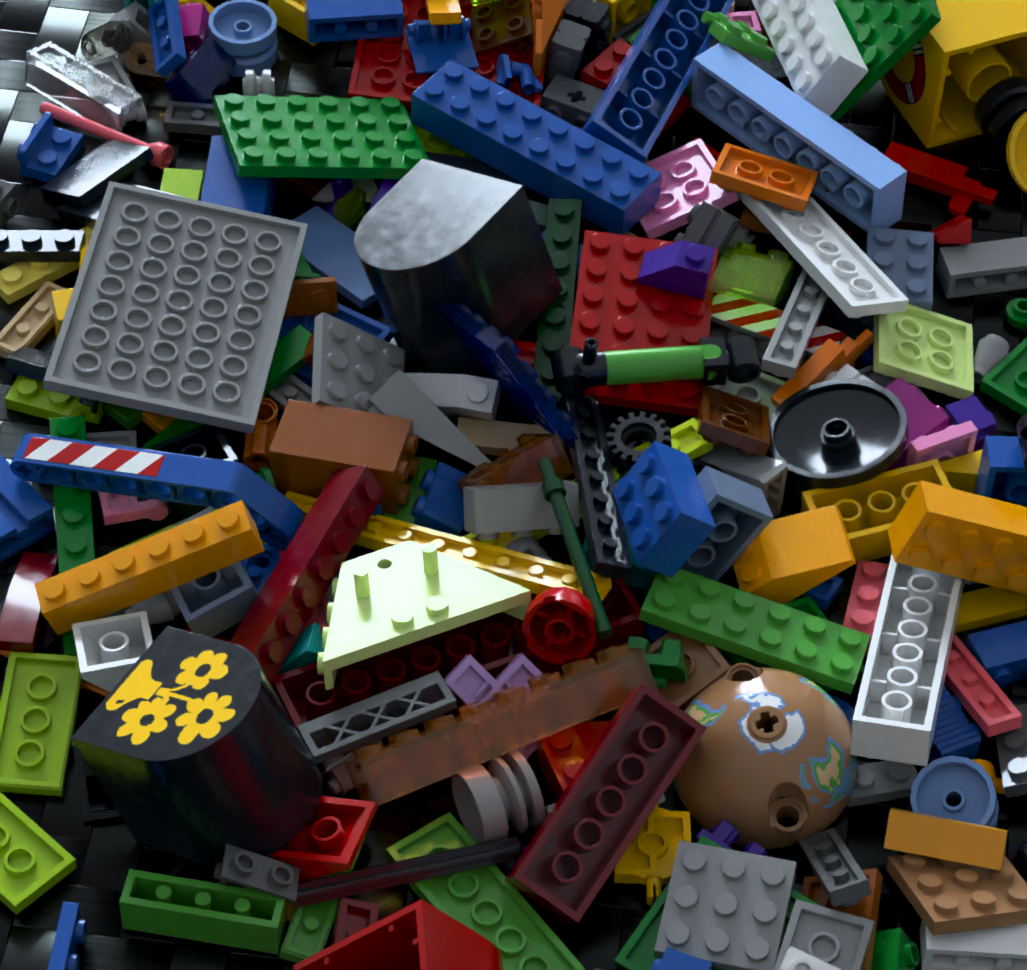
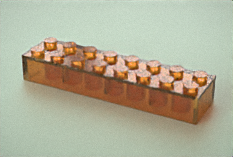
M615 644L595 652L597 659L592 657L585 660L580 658L561 666L563 672L560 674L559 672L551 674L545 672L527 680L528 687L519 686L514 688V686L504 688L492 694L494 700L491 702L489 700L481 702L479 700L472 701L458 707L460 714L453 716V714L447 716L442 714L424 721V729L418 731L417 728L412 730L407 728L387 736L389 740L387 744L382 745V743L374 745V742L352 750L354 757L345 760L344 763L358 799L376 802L377 806L618 708L624 703L632 689L642 683H645L657 692L658 689L643 649L629 648L628 644L620 646Z

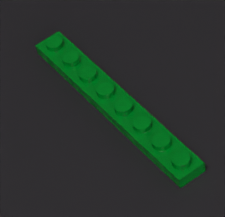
M85 416L49 418L50 436L87 441ZM53 485L60 574L95 560L91 491ZM72 629L63 633L64 655L77 656Z

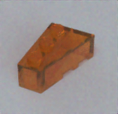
M520 435L516 438L519 445L510 452L507 447L502 448L497 452L498 459L489 464L483 462L456 482L462 497L463 487L543 482L537 462L544 457L551 459L557 477L563 481L565 477L574 472L559 435Z

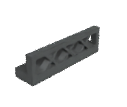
M435 671L298 725L297 730L316 764H319L457 709V701L439 671Z

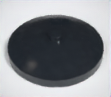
M835 379L816 383L788 397L772 414L769 420L770 445L768 451L770 458L782 461L788 465L787 478L799 484L815 488H841L856 485L881 474L900 457L907 444L909 435L907 415L898 397L888 389L873 382L859 379Z

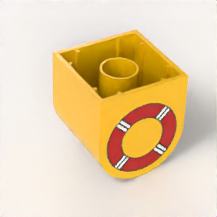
M936 0L942 20L881 78L887 94L927 149L983 134L974 122V110L978 100L989 88L1004 79L1017 76L1027 78V0Z

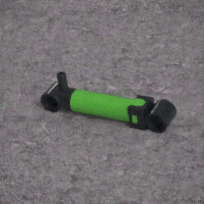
M747 335L734 336L724 341V336L699 338L698 345L599 352H597L598 341L594 338H588L584 342L583 350L573 346L562 347L553 352L550 357L556 391L563 395L579 394L588 387L699 379L701 386L725 385L726 378L733 383L743 384L755 380L761 374L755 340Z

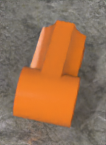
M263 398L254 433H246L243 464L251 468L252 471H258L266 466L270 468L269 449L278 428V406L268 398Z

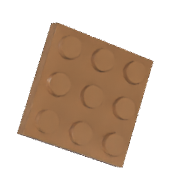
M912 853L888 857L886 870L933 936L1027 923V883L1005 855L1001 871Z

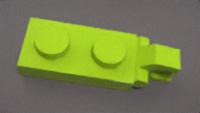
M18 375L5 397V405L8 409L48 420L49 418L85 416V421L99 425L104 416L103 402L98 405L97 414L91 413V407L78 402L77 396L44 390L43 381Z

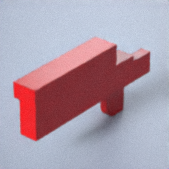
M893 141L884 153L889 159L907 170L906 182L952 197L948 205V211L953 215L958 216L962 214L966 216L974 200L992 206L997 197L998 191L982 186L981 182L966 177L968 171L966 166Z

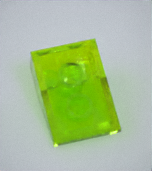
M737 241L736 246H727L707 290L774 307L787 299L796 261L788 259L789 253L770 249L769 254L756 251L757 245Z

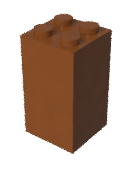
M289 399L269 449L271 475L273 476L276 489L284 496L288 491L318 498L335 470L367 465L386 490L378 505L382 506V516H384V513L398 516L401 505L407 506L410 500L411 485H408L410 479H417L420 469V459L415 458L418 448V435L413 434V419Z

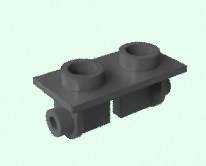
M226 843L223 861L216 865L213 878L219 879V884L221 885L228 884L242 888L248 887L285 899L287 902L295 903L300 868Z

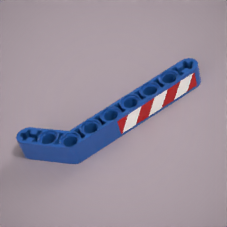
M28 433L23 436L10 464V470L14 475L30 482L203 507L212 506L217 509L243 500L256 523L261 540L280 551H286L306 518L304 511L249 467L234 461Z

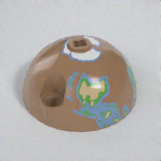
M737 663L729 668L725 676L712 683L696 696L684 711L707 729L674 777L673 783L687 811H690V815L706 830L711 831L719 822L726 820L739 831L740 837L734 843L736 845L747 847L753 841L764 849L784 848L798 844L797 840L824 831L840 816L848 805L855 789L858 775V756L850 755L852 728L837 702L821 687L807 678L786 670L764 667L756 668L748 663ZM764 728H768L771 733H765ZM782 818H791L797 824L792 827H784L778 821Z

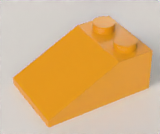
M831 505L771 520L734 562L733 567L740 590L780 604H786L856 564L839 507Z

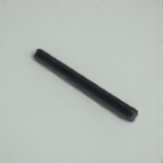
M513 836L299 882L296 901L293 904L296 907L337 899L341 896H351L517 860L522 854V847L518 837Z

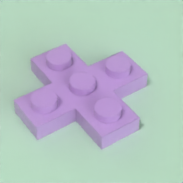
M522 653L518 654L496 679L471 655H466L446 676L444 681L452 694L468 709L442 737L469 763H473L496 737L510 751H519L527 760L537 749L536 735L547 730L524 706L549 679Z

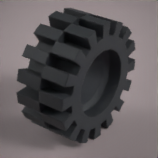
M640 411V417H634V412L627 413V420L621 416L617 418V425L611 424L610 432H607V447L611 465L613 468L617 467L619 474L622 475L625 471L628 473L637 462L638 457L648 449L633 450L626 447L628 444L644 440L651 443L657 441L672 447L671 431L669 426L666 427L664 419L658 421L657 415L653 413L647 418L646 412Z

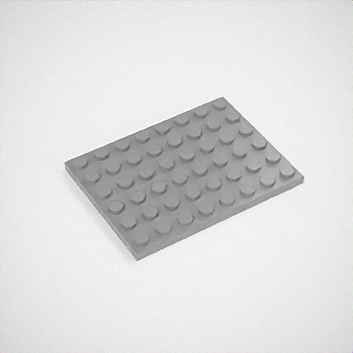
M109 181L43 380V389L253 434L304 246L308 224Z

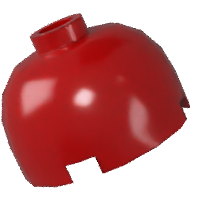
M553 587L539 593L530 602L522 623V633L524 632V636L527 639L526 645L530 651L540 659L554 664H564L565 660L576 658V661L583 659L593 649L597 638L594 626L596 619L591 601L578 590L569 587Z

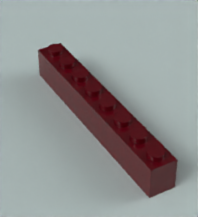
M367 465L339 469L333 472L230 640V643L248 649L256 657L270 683L273 682L329 588L333 578L339 571L341 563L345 561L386 492Z

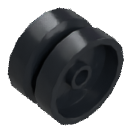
M1022 76L1009 77L996 83L978 100L974 110V122L986 138H988L997 153L1005 158L1009 133L1017 119L1027 111V78Z

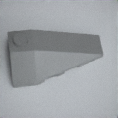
M400 369L368 399L373 405L369 409L371 413L413 419V434L418 435V439L491 476H495L499 472L498 468Z

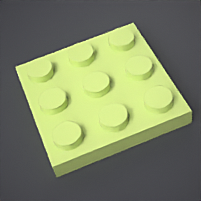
M911 304L907 305V309L904 312L874 315L873 371L887 377L896 379L900 377L904 381L918 387L934 390L949 397L959 399L971 397L974 394L972 324Z

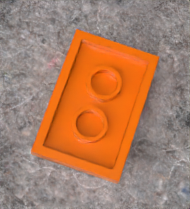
M725 143L711 172L709 183L715 184L726 191H738L747 194L754 200H766L779 204L782 208L789 211L798 210L804 212L816 185L819 172Z

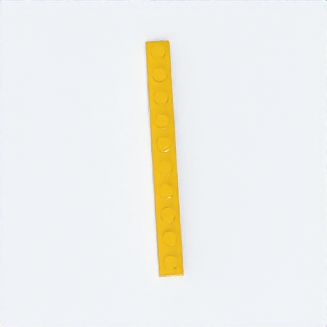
M291 491L285 494V497L301 508L306 516L317 498ZM378 514L376 516L371 515L354 544L378 551L408 540L420 545L434 543L437 546V552L531 590V593L539 594L553 587H569L583 594L573 566ZM591 571L600 598L603 601L612 588L611 578L603 577Z

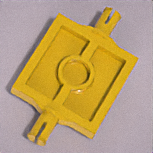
M656 805L614 868V883L646 885V903L653 906L654 893L656 901L662 893V885L668 884L671 879L679 840L691 842L690 811H669L658 808V805Z

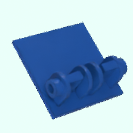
M461 15L462 23L452 25H431L429 20H413V23L407 24V28L404 31L417 75L436 73L450 59L468 69H479L469 31H471L470 18H464Z

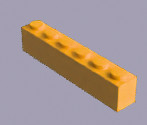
M240 500L34 584L43 616L57 635L72 630V624L102 618L262 553L265 550L256 523L243 500Z

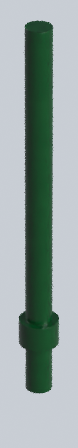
M548 457L538 460L537 466L543 480L541 488L545 499L551 502L583 595L591 601L596 619L594 626L600 639L609 638L612 636L613 631L564 498L566 496V489L563 481L557 477L551 459Z

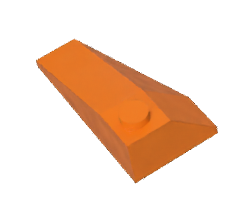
M532 0L534 32L533 74L535 77H540L546 65L552 39L561 20L564 19V11L571 0Z

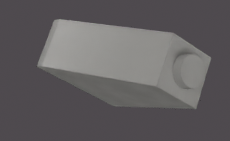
M725 443L717 445L711 451L698 458L697 461L716 465L727 475L762 489L773 518L781 513L788 465L784 462L758 454L748 456L737 451L734 446Z

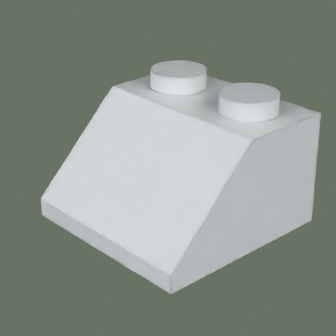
M146 611L72 624L82 679L108 692L112 691L153 643Z

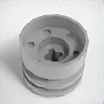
M519 751L507 752L502 758L497 756L491 758L488 762V771L483 765L475 764L458 770L451 776L453 799L464 829L477 844L508 838L509 829L516 835L524 834L528 828L531 830L538 829L546 818L544 800L537 779L529 763Z

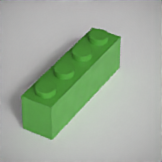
M129 869L119 901L123 929L278 955L287 924V901L285 899L254 889Z

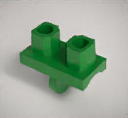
M629 636L624 650L615 651L613 662L620 665L623 677H629V686L637 687L645 683L655 690L656 688L666 689L667 680L687 682L689 671L683 662L684 647L679 640L664 639L661 641L659 654H649L651 645L647 639Z

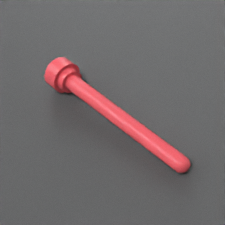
M43 102L40 105V112L42 114L45 112L53 113L54 119L107 141L113 139L150 147L154 157L149 161V164L153 167L164 170L172 162L174 149L166 143L158 141L149 144L51 103Z

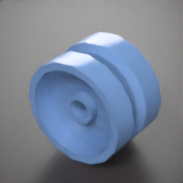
M231 0L222 3L211 12L208 21V34L210 38L209 53L213 66L222 73L233 77H246V69H254L256 75H260L263 69L272 68L277 61L278 40L276 38L277 17L270 7L256 0Z
M947 756L935 759L920 770L912 783L910 802L913 812L994 828L997 826L999 804L993 780L981 765L969 758ZM955 801H961V803L955 807L948 805L951 804L954 806Z

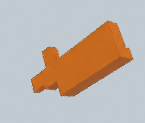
M865 329L855 340L847 337L840 345L829 338L797 370L794 379L789 378L771 396L772 404L777 409L782 402L794 393L810 385L824 382L830 372L833 370L838 372L845 364H849L854 368L856 366L855 361L874 342L873 333Z

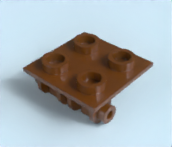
M497 0L471 9L475 55L509 43H513L520 53H526L532 47L533 41L531 36L534 35L530 0Z

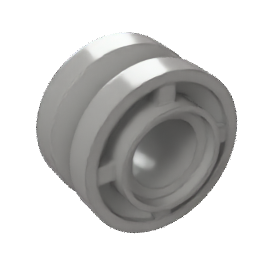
M246 69V77L243 78V96H258L260 94L275 96V77H271V69H263L260 76L256 75L254 69Z

